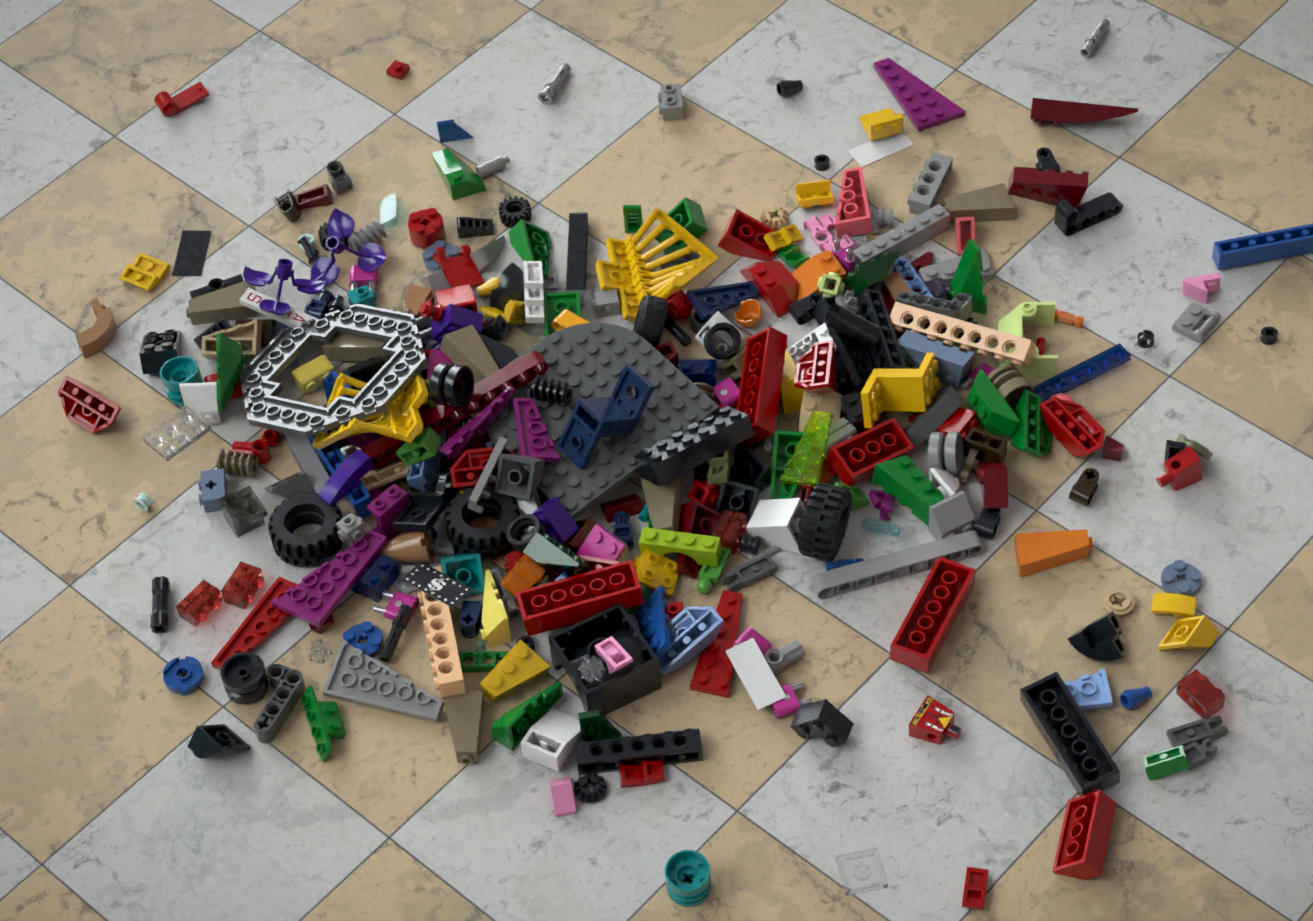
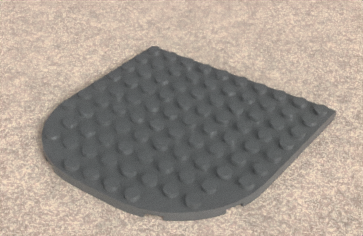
M585 323L566 327L545 337L512 361L514 362L532 351H538L548 364L547 372L540 376L541 382L544 377H547L548 383L551 379H554L556 385L557 381L560 380L562 381V387L565 382H568L569 388L573 389L572 400L567 407L562 404L557 405L533 398L541 415V421L548 430L547 434L554 443L556 453L558 452L560 456L559 462L544 463L542 480L537 490L547 500L558 497L573 520L638 472L634 456L639 454L641 450L651 448L658 441L666 440L673 433L687 429L688 425L703 421L705 416L713 415L719 411V406L648 341L627 328L613 324ZM631 364L655 386L633 434L601 437L586 469H579L556 447L579 399L611 396L625 365ZM533 381L516 390L487 430L488 437L494 447L499 438L503 437L507 439L506 445L510 446L513 452L520 455L513 399L530 398V389ZM632 387V395L634 396L635 391Z

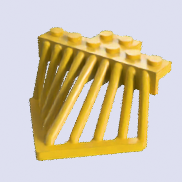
M654 208L651 215L634 236L629 233L625 240L608 237L605 243L610 262L597 260L595 266L601 290L616 289L623 319L635 322L642 297L653 295L665 300L674 291H680L714 265L718 256L662 209ZM658 219L661 223L636 245L652 223ZM664 229H670L674 233L673 236L644 254H639ZM678 240H683L688 244L687 247L652 262L645 263V261ZM692 251L701 255V258L656 272L649 271L687 255Z
M341 373L336 379L327 407L338 396L348 395L355 397L360 392L359 390L345 388V384L362 389L367 383ZM417 375L412 383L403 390L384 412L361 420L353 418L349 424H346L347 426L341 425L338 431L333 429L329 435H327L328 431L317 434L312 447L321 450L338 440L363 433H377L411 444L414 438L419 436L423 430V423L418 409L426 403L429 397L424 379Z

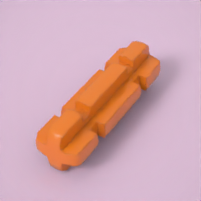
M1055 309L1054 320L1057 319V321L1069 325L1074 324L1078 328H1081L1084 324L1083 317H1074V314L1061 310L1058 312V309Z

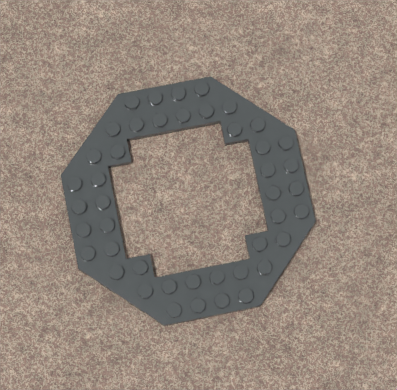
M354 304L350 306L349 310L343 312L336 310L325 314L326 318L317 321L313 318L301 322L299 327L282 329L239 374L249 424L308 438L341 425L349 424L353 418L361 420L384 412L428 364L414 314ZM337 332L388 342L382 348L384 355L392 357L353 399L338 396L326 408L277 397L283 390L281 383L274 381L313 340L328 343Z

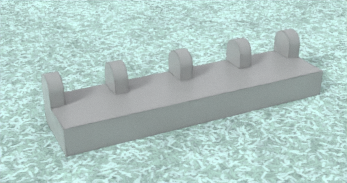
M499 438L469 498L468 509L478 513L483 512L484 508L479 506L478 503L481 497L489 499L491 496L485 489L489 481L496 483V476L493 473L498 466L500 454H503V452L511 454L513 451L510 446L506 445L507 439Z

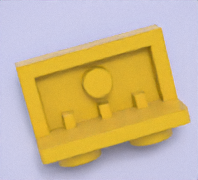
M830 180L795 184L796 201L799 207L808 209L815 205L824 207L834 203Z

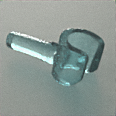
M478 640L475 643V647L460 652H486V647H484L485 641Z

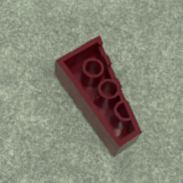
M1014 167L1008 180V194L1057 206L1063 200H1068L1074 207H1077L1088 188L1089 172L1082 171V174H1077L1070 170H1066L1063 173L1054 172L1055 169L1038 171V168Z

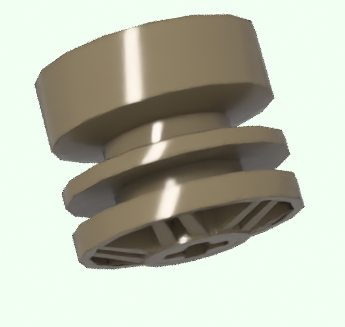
M1013 364L999 366L987 376L1013 412L1025 389L1034 393L1031 384Z

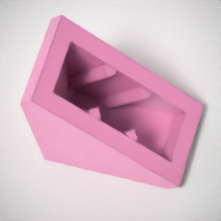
M570 776L549 780L555 816L576 814Z

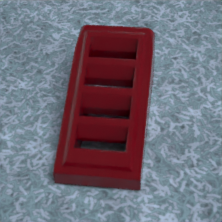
M327 184L294 195L300 209L333 204L332 192Z

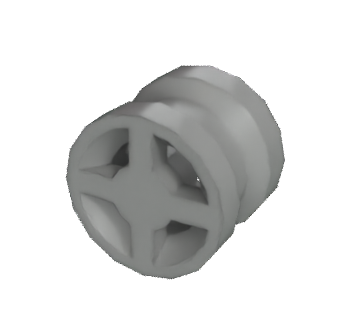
M879 208L878 226L883 224L893 226V209L883 210V208Z

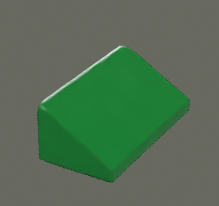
M1183 745L1142 757L1144 768L1150 781L1190 768Z

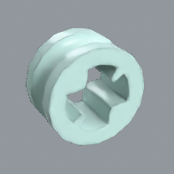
M303 234L298 238L299 241L301 238L306 237L312 248L315 247L314 237L311 234ZM299 244L300 249L305 251L302 244Z
M139 493L138 498L133 500L135 506L143 512H146L148 507L153 505L152 500L144 493Z

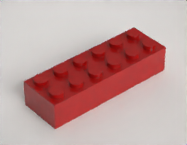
M770 326L746 341L737 410L749 415L754 436L746 439L743 443L750 446L773 435L776 430L775 424L778 414V402L781 395L780 388L783 380L782 373L785 364L784 358L788 335Z
M940 556L937 558L890 645V660L928 674L975 585L976 569Z
M632 560L515 592L528 637L578 623L619 603L622 604L624 609L645 604L641 585Z

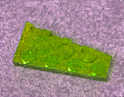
M812 412L802 432L803 436L800 442L797 443L795 452L786 465L787 469L779 479L781 483L810 486L819 484L833 419L831 412Z

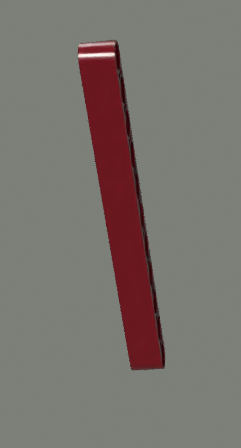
M538 351L526 354L475 383L472 398L465 407L458 408L438 404L420 414L423 429L431 427L437 434L443 432L485 408L509 386L517 390L533 381L536 376L545 374L548 370L547 362ZM383 435L361 448V451L371 458L372 470H375L397 458L396 451L406 441Z

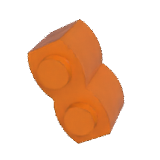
M525 554L500 583L516 597L515 592L529 589L535 583L539 584L544 579L546 570L542 565Z

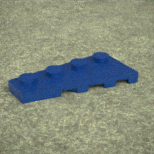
M661 585L650 595L645 604L638 607L635 613L645 640L659 660L671 647L670 631L666 627L668 621V614L665 613L667 600L663 597L666 594V588Z

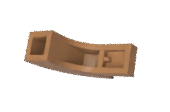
M98 298L90 300L97 321L88 330L75 334L84 358L95 355L107 347L116 331L111 308H106L104 303L100 304Z

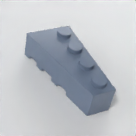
M906 330L898 340L905 362L915 369H919L926 353H934L935 360L938 361L936 377H939L940 382L947 386H952L957 391L961 387V383L967 379L974 352H962L959 347L953 346L951 348L945 346L944 342L939 340L935 342L930 341L927 336Z

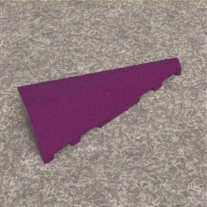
M509 386L440 446L438 452L452 463H455L476 433L483 437L516 390Z

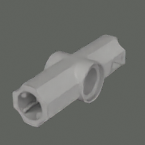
M794 640L779 649L768 650L764 658L773 674L778 675L785 666L805 656V651L800 642Z

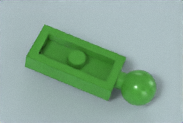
M721 547L722 553L718 567L702 566L698 574L701 580L698 581L696 586L699 593L708 594L712 590V583L718 584L731 556V549Z

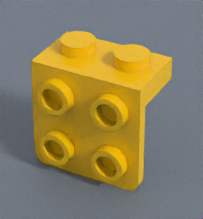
M891 108L859 117L870 141L903 133L904 117L901 113L894 114Z
M647 549L639 557L636 556L634 558L633 564L641 585L656 590L661 585L666 588L665 595L671 596L674 593L679 573L677 562Z

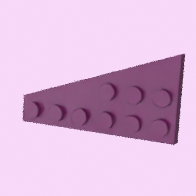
M890 58L873 63V68L918 132L965 116V110Z
M373 530L368 531L364 534L362 540L354 541L349 549L344 552L340 551L336 554L335 559L329 563L326 561L302 578L300 584L294 588H288L285 591L286 594L279 599L277 597L271 601L272 606L320 628L387 544V537Z

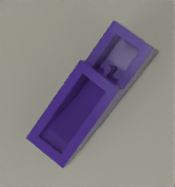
M360 449L353 452L339 465L318 494L319 498L329 506H333L360 485L359 479L373 469L371 458Z

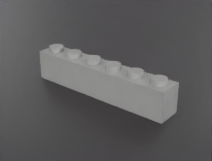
M938 204L854 250L855 266L862 262L866 264L875 257H878V259L882 258L884 254L890 251L892 253L900 251L899 258L949 230L950 214Z

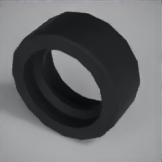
M726 322L717 323L705 333L704 347L713 358L718 360L728 359L739 350L741 335L732 324ZM725 331L731 336L733 344L730 350L722 352L715 348L712 343V337L715 332Z
M524 514L515 518L510 523L506 536L517 552L524 553V549L536 532L544 535L546 530L535 515ZM535 526V530L529 538L517 541L519 534L524 529Z

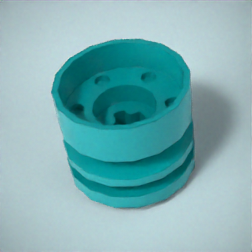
M178 356L168 360L161 367L160 376L168 399L173 404L184 405L179 384L204 383L197 361L192 357Z
M681 850L674 853L668 859L665 865V879L670 899L684 907H693L703 903L711 891L710 865L706 857L694 850Z

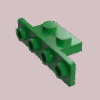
M308 686L301 697V703L306 711V718L311 727V734L316 743L317 753L320 755L321 761H326L333 750L330 738L343 739L346 731L337 703L317 701L313 686Z

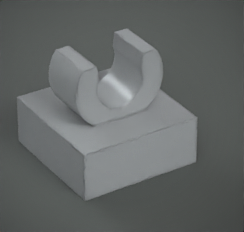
M847 290L845 295L838 294L835 298L836 303L849 307L854 313L858 311L857 298L853 297V291Z

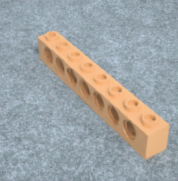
M895 302L890 314V319L896 332L903 333V331L909 330L927 336L930 341L935 342L939 340L948 347L955 345L965 352L976 351L978 355L983 357L990 355L1000 362L1005 360L1011 361V364L1022 367V365L1029 367L1036 348L1035 343L1030 339ZM913 318L912 323L907 324L908 320ZM927 323H930V326L927 329H924V326ZM947 328L946 332L941 334V330ZM964 332L963 337L957 339L958 335ZM981 337L980 342L974 343L977 338ZM995 342H998L997 347L991 348ZM1012 347H1016L1013 353H1009Z
M441 566L433 567L434 569L442 572ZM423 591L418 592L419 603L424 604V606L420 607L422 618L427 619L423 621L425 632H429L426 635L427 646H432V649H428L430 661H435V663L431 664L433 676L437 675L438 677L434 678L435 688L440 690L441 698L466 694L449 605Z

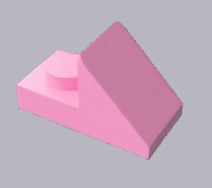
M1218 272L1183 279L1181 292L1185 296L1202 303H1207L1208 292L1219 290L1221 276Z
M612 636L595 645L596 652L607 664L609 674L633 662V658Z

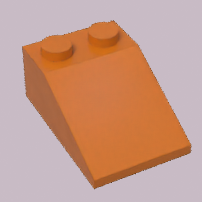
M831 250L812 256L790 273L799 283L795 301L812 293H819L823 296V293H820L819 288H817L818 280L823 276V273L829 274V271L838 273L843 281L846 279L845 270ZM830 283L828 288L830 290L834 289L835 284Z

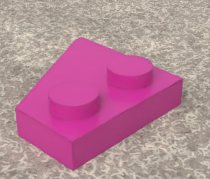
M595 524L577 552V555L619 561L628 546L600 524Z

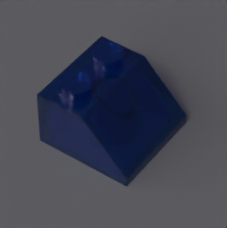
M680 358L678 360V370L693 383L699 382L712 387L716 386L717 359Z
M378 554L350 590L379 603L383 598L382 592L384 590L388 591L400 576L397 560L383 554Z

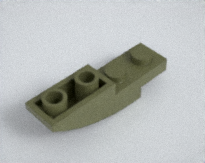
M737 445L708 460V484L728 482L730 467H733Z

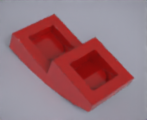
M642 761L641 765H620L619 777L621 787L646 786L664 781L663 761Z
M967 867L962 907L984 910L988 869Z

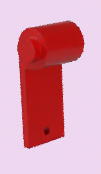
M200 81L173 97L168 92L162 91L155 96L154 102L164 116L171 117L209 96V93Z

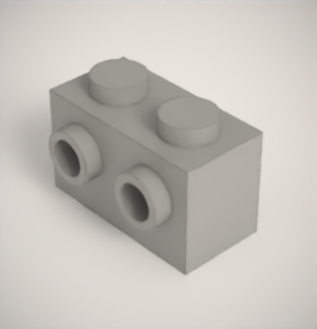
M681 83L660 85L661 92H658V103L662 102V104L658 105L659 114H663V121L684 120Z

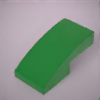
M789 245L776 252L778 257L794 270L810 259L809 256L801 254L800 248L794 245Z

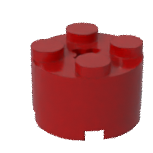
M435 208L412 212L409 215L408 229L410 240L415 247L420 246L425 250L434 244L435 241L445 240L446 234L443 217Z

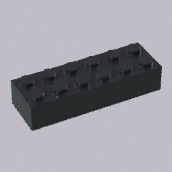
M729 406L722 407L715 414L705 416L703 421L690 424L687 429L673 433L671 437L658 441L651 448L641 450L639 454L634 456L639 476L661 486L754 436L749 415Z
M1057 671L1020 689V701L1079 796L1098 790L1104 791L1120 783V770Z

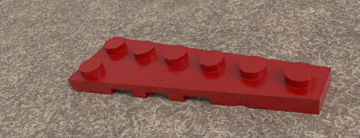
M278 577L212 660V667L221 671V667L227 658L241 652L252 653L278 629L291 614L272 606L271 601L276 597L279 599L286 594L285 591L288 588H294L297 584Z
M723 590L716 612L725 622L716 639L701 652L690 683V690L729 698L734 666L725 651L732 648L733 643L737 640L743 601L742 593Z

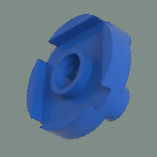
M365 621L362 624H357L343 633L345 641L353 647L362 650L369 657L374 658L380 653L384 642L382 632L378 627L372 625L371 622ZM363 639H366L367 642L366 644L358 643Z
M185 656L186 659L174 658L167 663L163 670L165 686L170 691L180 693L182 696L189 695L191 691L198 688L205 678L201 663L190 656ZM187 672V676L180 677L179 674H185Z

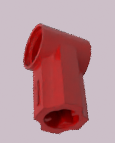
M258 439L254 442L234 441L232 444V456L235 451H238L239 457L243 452L246 453V458H248L250 453L253 454L254 459L259 457V464H265L271 460L272 456L267 441L264 439Z

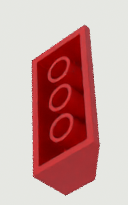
M1101 790L1068 800L1053 865V873L1082 880L1102 876L1117 803Z

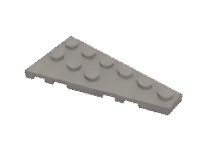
M344 639L341 642L322 692L327 697L437 723L444 706L442 700L417 687L410 680L401 677L397 672L364 654L362 650L353 647Z

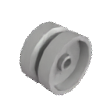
M931 432L928 445L930 469L936 468L944 471L947 469L950 474L961 473L964 447L960 432H948L946 437L943 432Z

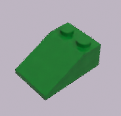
M580 291L543 294L545 337L556 332L551 322L564 309L581 317Z

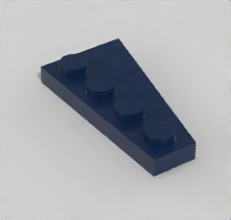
M749 281L687 290L686 297L700 319L703 320L713 316L717 311L722 313L740 306V303L745 300H756L760 293L753 282Z

